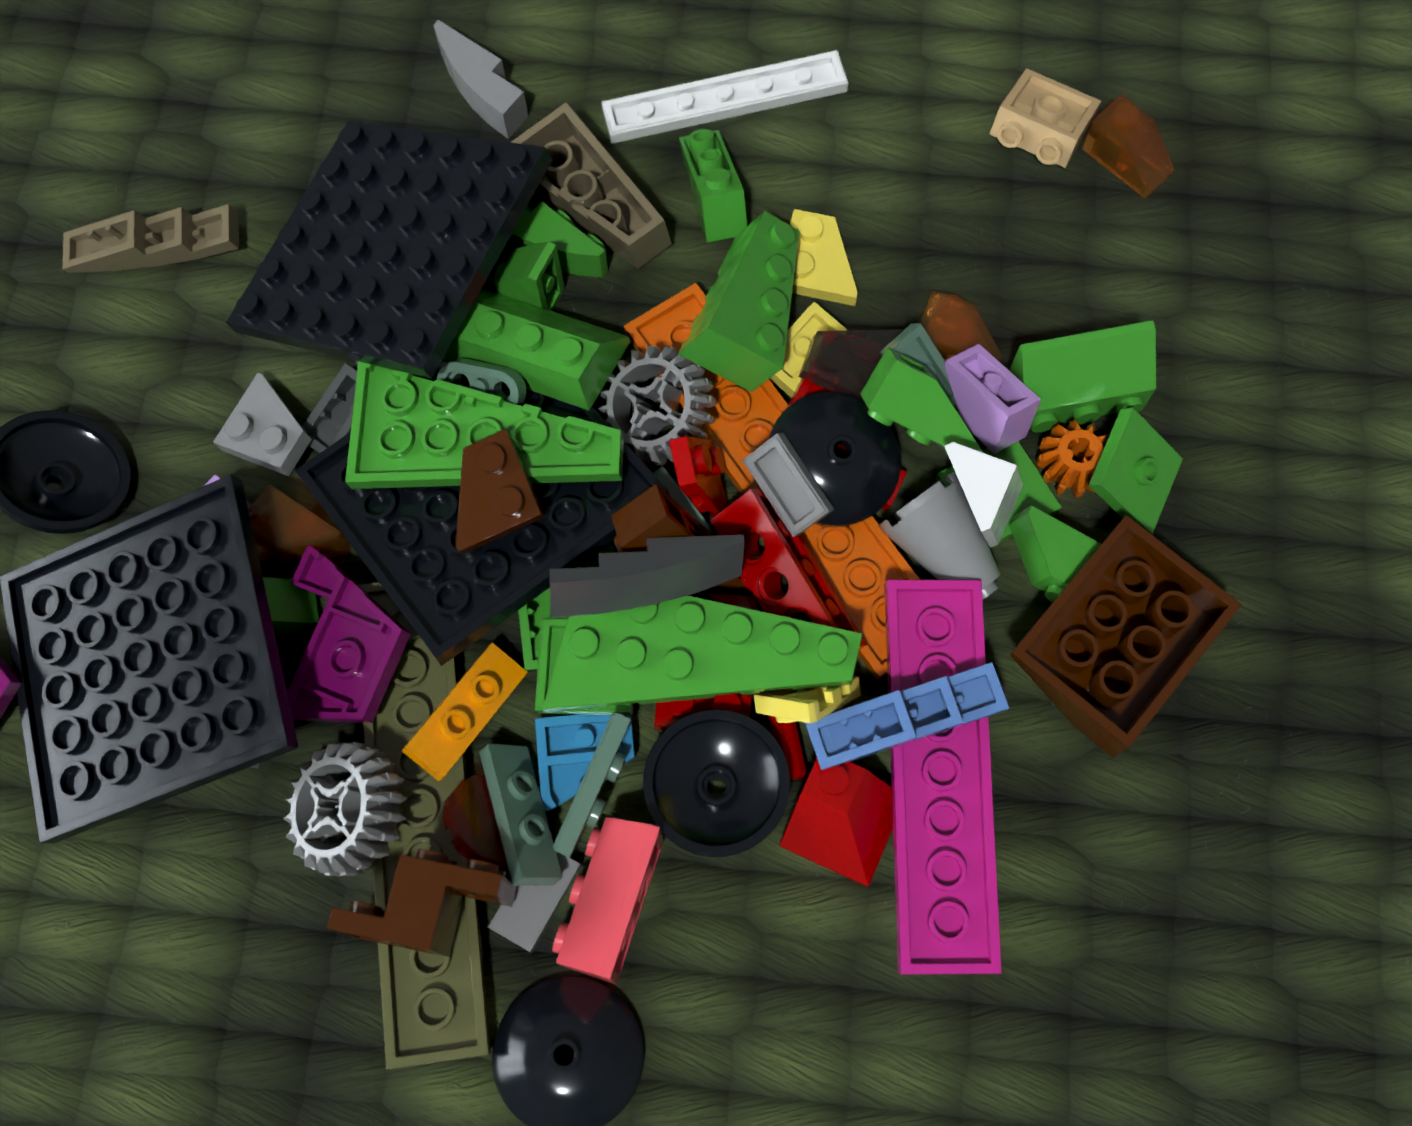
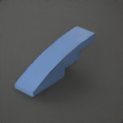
M991 662L950 677L944 676L903 691L898 690L836 711L817 722L805 724L820 768L825 770L1009 709V706Z

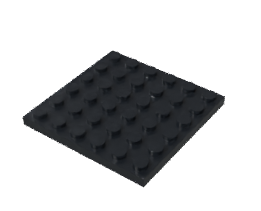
M348 121L339 133L338 139L327 157L320 164L318 172L307 190L300 197L287 223L280 230L267 256L258 266L256 274L242 297L237 301L226 323L236 333L432 379L553 160L545 147Z
M435 374L432 379L429 378L428 380H437V374ZM462 374V383L469 387L468 378ZM502 382L503 392L506 395H510L508 385ZM526 389V398L521 406H524L525 403L540 407L542 412L564 418L572 416L610 427L593 407L588 411ZM350 433L295 470L441 666L550 588L549 569L577 568L613 542L617 534L611 515L655 484L670 496L668 489L624 442L622 481L532 484L546 517L466 554H462L456 548L460 486L351 489L345 483Z
M231 474L0 576L13 670L16 677L22 683L17 691L40 843L54 844L299 748L242 479Z

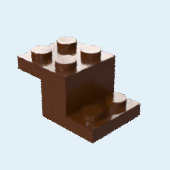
M418 849L416 857L400 854L386 911L382 910V907L351 901L349 911L332 907L327 929L353 938L449 957L464 897L512 907L517 887L513 886L505 878V871L498 870V865L468 859L465 868L457 866V862L449 860L446 854Z

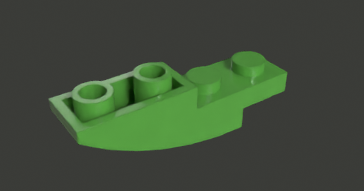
M543 201L532 211L527 205L504 249L512 253L514 248L549 241L557 246L561 272L603 278L608 273L606 248L603 243L593 234L588 233L585 235L575 227L573 221L565 212L560 209L554 211Z

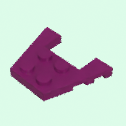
M307 545L290 584L327 598L328 601L287 690L293 721L372 723L411 633L323 552Z

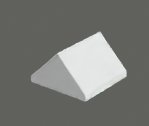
M954 442L945 445L946 452L988 546L991 548L998 545L1023 487L1017 465Z

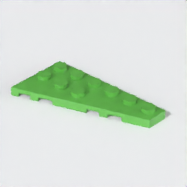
M358 361L345 483L351 489L460 486L463 448L504 429L511 433L532 484L622 481L624 436L619 429L572 416L567 418L542 412L540 407L525 403L524 406L504 401L500 396L439 379L431 381L413 376L410 373Z
M688 595L644 607L603 614L568 616L542 710L545 713H554L575 708L588 707L589 709L606 708L607 705L662 703L714 698L715 695L741 693L742 695L758 694L760 691L789 688L800 690L852 685L862 641V633Z

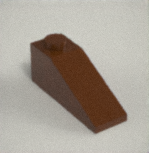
M657 484L611 515L617 534L614 537V543L619 552H646L647 538L714 536ZM740 577L717 585L738 591L745 587Z

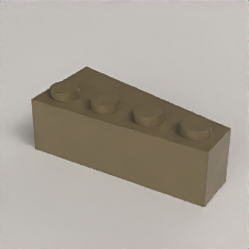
M567 102L510 142L545 147L553 160L534 194L555 210L560 209L565 212L573 223L587 233L596 236L605 246L637 269L672 245L665 220Z

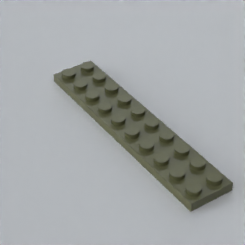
M376 582L359 586L411 633L373 722L363 723L365 746L384 752V758L396 763L393 774H397L404 779L398 789V793L408 798L399 805V813L406 818L396 824L395 830L400 839L388 842L390 855L378 858L377 868H373L375 906L382 907V910L386 911L400 854L416 857L418 849L435 851L448 855V859L457 862V866L466 868L468 859H474L465 752L445 777L438 782L401 751L459 682L457 658L455 656L441 666L380 583ZM464 897L449 957L378 943L386 1070L492 1055L478 900Z

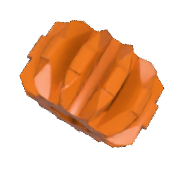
M1076 419L1071 421L1067 428L1058 424L1052 428L1050 437L1042 439L1039 445V451L1042 454L1036 460L1037 468L1047 470L1042 477L1046 483L1053 481L1058 483L1056 488L1057 495L1063 494L1067 488H1071L1076 499L1082 497L1086 489L1093 494L1095 493L1088 485L1109 438V434L1098 437L1093 434L1095 432V423L1089 424L1085 430L1080 428ZM1075 456L1079 458V462L1074 461L1072 457Z

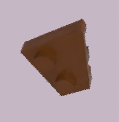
M507 429L463 448L456 548L458 552L466 554L546 517L513 437Z

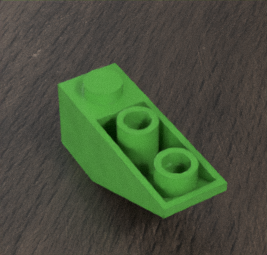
M701 129L692 132L689 136L679 137V144L699 223L706 242L736 237L747 227L744 189L719 130Z
M887 347L860 393L869 409L867 411L868 415L887 426H891L893 422H896L908 428L906 433L928 446L932 441L942 446L954 442L983 453L928 367Z

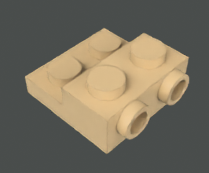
M1026 68L1000 105L989 134L998 138L999 142L1005 147H1019L1035 154L1037 159L1043 164H1057L1066 168L1077 150L1083 134L1096 115L1101 100Z

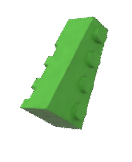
M764 211L734 238L718 271L719 276L715 284L709 289L705 297L706 303L701 313L696 316L690 328L692 330L690 336L682 344L678 355L697 365L699 364L701 367L750 392H753L783 369L799 230Z

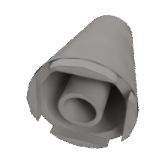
M953 471L944 478L949 484L948 487L945 488L938 481L893 515L898 521L897 524L892 527L886 519L879 527L885 535L937 580H982V599H985L999 588L994 580L1001 573L978 526L959 479Z

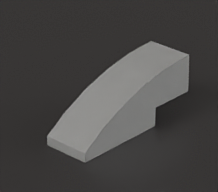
M437 20L433 27L447 71L457 89L474 111L491 127L509 139L529 117L524 91L506 81L503 63L500 58L440 20Z

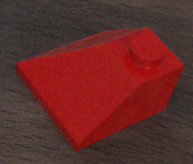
M816 758L779 847L868 888L893 830L891 787L867 769L852 762L821 770Z

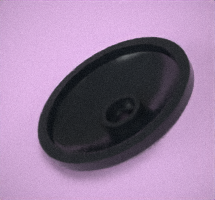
M820 392L801 398L781 414L768 437L769 440L777 433H784L835 509L816 523V525L845 527L868 519L878 512L890 499L900 476L901 453L894 430L891 426L884 425L868 415L867 411L869 409L863 399L847 393ZM834 445L844 446L848 453L847 458L837 457L834 453Z
M51 410L27 413L8 421L0 427V510L9 518L37 531L53 534H70L86 531L101 525L110 519L122 506L131 480L129 461L118 440L98 423L77 414ZM55 483L62 489L54 490L48 488L47 484Z
M728 710L700 711L685 716L673 723L654 743L644 768V798L656 826L660 827L661 832L678 847L693 854L707 857L733 856L760 844L780 822L786 809L790 792L789 767L777 740L757 721L743 714ZM713 781H720L725 785L726 790L721 796H712L707 790L708 785Z
M581 977L553 978L533 986L519 996L503 1016L496 1031L492 1049L493 1075L499 1094L509 1110L527 1126L606 1125L617 1117L632 1099L640 1082L644 1064V1045L641 1030L629 1006L610 988L596 981ZM567 1044L574 1051V1059L569 1065L562 1066L556 1060V1051L560 1046Z

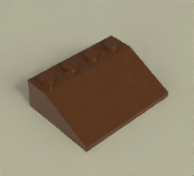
M1126 515L1012 651L1010 656L1077 730L1113 758L1133 744L1242 604Z

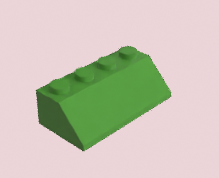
M482 288L443 360L452 362L456 359L465 358L512 368L522 376L526 389L589 411L607 382V376L611 375L617 365V360H620L629 345L630 339L629 336Z

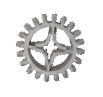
M648 346L645 355L639 350H631L630 364L624 360H617L620 370L617 376L614 374L608 375V382L612 383L609 390L604 389L600 392V397L606 399L607 404L596 410L599 415L607 418L605 421L611 428L621 430L624 442L646 466H649L650 462H652L654 466L665 467L667 459L673 462L669 440L684 436L708 439L707 433L701 430L704 423L712 424L715 422L714 416L706 413V409L715 406L717 402L714 397L706 395L714 385L708 378H702L706 372L705 368L699 364H693L692 361L678 355L677 350L670 346H665L662 351L656 346ZM663 374L661 378L656 377L651 385L640 388L648 379ZM684 391V409L681 412L679 400ZM646 398L654 402H660V407L667 411L668 415L659 411H653L654 406L646 402ZM631 403H633L634 413L632 418L630 419V407ZM667 425L675 426L666 435L650 440L651 436H657L663 427Z
M356 742L328 744L326 749L313 751L312 761L300 763L302 776L291 779V783L295 788L293 796L285 798L291 804L290 813L283 820L289 822L292 826L286 839L296 843L293 855L304 859V866L318 870L319 873H324L327 876H355L356 874H362L363 870L377 868L378 858L390 855L388 842L400 839L395 830L396 824L406 819L399 813V805L408 798L398 793V789L404 779L397 774H393L396 763L384 758V752ZM351 774L347 781H343L348 775ZM346 836L347 839L342 844H339L340 839Z

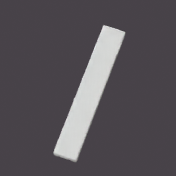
M835 50L602 101L601 105L610 141L613 144L847 92L848 81L838 51Z

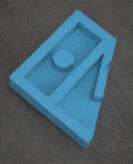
M576 714L535 718L540 794L545 812L554 810L576 796L611 715ZM623 715V716L628 717V718H630V719L632 720V717H631V716H629V715ZM632 724L619 750V753L627 756L623 765L635 759Z

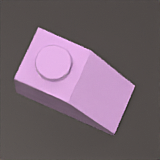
M980 344L946 360L944 367L960 416L969 431L993 454H996L1027 436L1041 401L1033 391Z

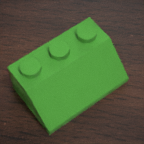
M1153 320L1021 344L1009 371L1041 399L1030 426L1032 432H1045L1058 424L1071 422L1075 419L1079 425L1091 423L1103 415L1119 414L1120 409L1134 408L1137 412L1143 410L1156 390V328Z

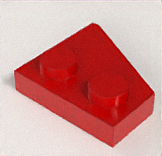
M690 436L669 440L680 489L687 497H690L693 505L700 513L708 511L710 526L712 529H715L711 519L727 507L720 475L725 472V463L720 448L718 446L714 447L712 440Z

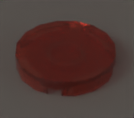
M473 775L461 781L445 800L442 817L445 830L450 828L451 834L454 837L451 843L465 859L489 862L498 865V870H501L508 865L485 775Z

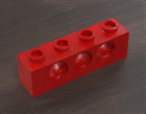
M761 488L748 490L711 519L718 532L717 536L744 535L742 576H740V579L744 586L754 593L763 612L803 621L807 614L812 623L860 633L801 534L796 537L791 535ZM760 536L765 544L763 554L758 549V539ZM782 575L788 581L787 594L781 588ZM863 637L860 649L867 645Z

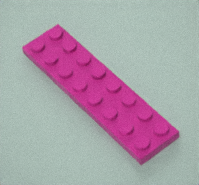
M887 580L885 582L888 694L898 690L903 691L944 676L950 677L986 664L982 580ZM985 717L890 749L898 974H1002L989 717Z

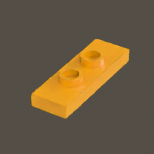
M492 642L401 751L439 782L445 777L528 672Z

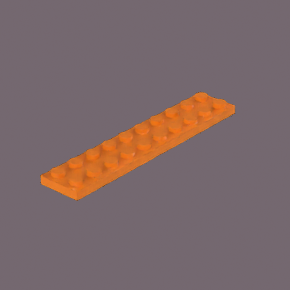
M694 283L624 325V334L629 336L634 348L644 353V355L648 346H656L661 351L665 346H670L676 349L678 353L682 344L690 336L692 331L690 328L696 316L701 313L706 303V295L697 283ZM705 369L706 372L702 378H708L714 385L706 395L714 397L717 404L706 409V413L714 416L715 422L712 424L704 423L701 430L707 433V440L714 442V447L718 446L724 458L725 473L741 495H743L750 489H759L760 487L742 460L768 440L772 427L787 409L788 404L769 379L753 392H750ZM684 391L679 400L681 412L684 409ZM873 516L857 524L845 527H826L814 524L803 532L801 536L858 631L862 633V637L867 645L859 650L858 656L878 682L887 676L884 584L887 580L920 579L888 536L880 529Z

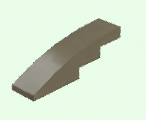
M229 204L191 215L180 207L144 218L133 210L63 232L62 269L67 273H85L158 267L239 249L238 211Z

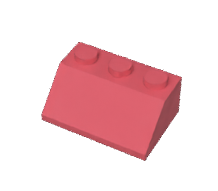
M605 817L602 829L593 828L585 852L586 856L592 857L586 876L577 875L569 897V903L575 905L569 924L564 922L560 924L554 939L552 951L559 953L556 960L558 965L617 985L664 843L660 827Z

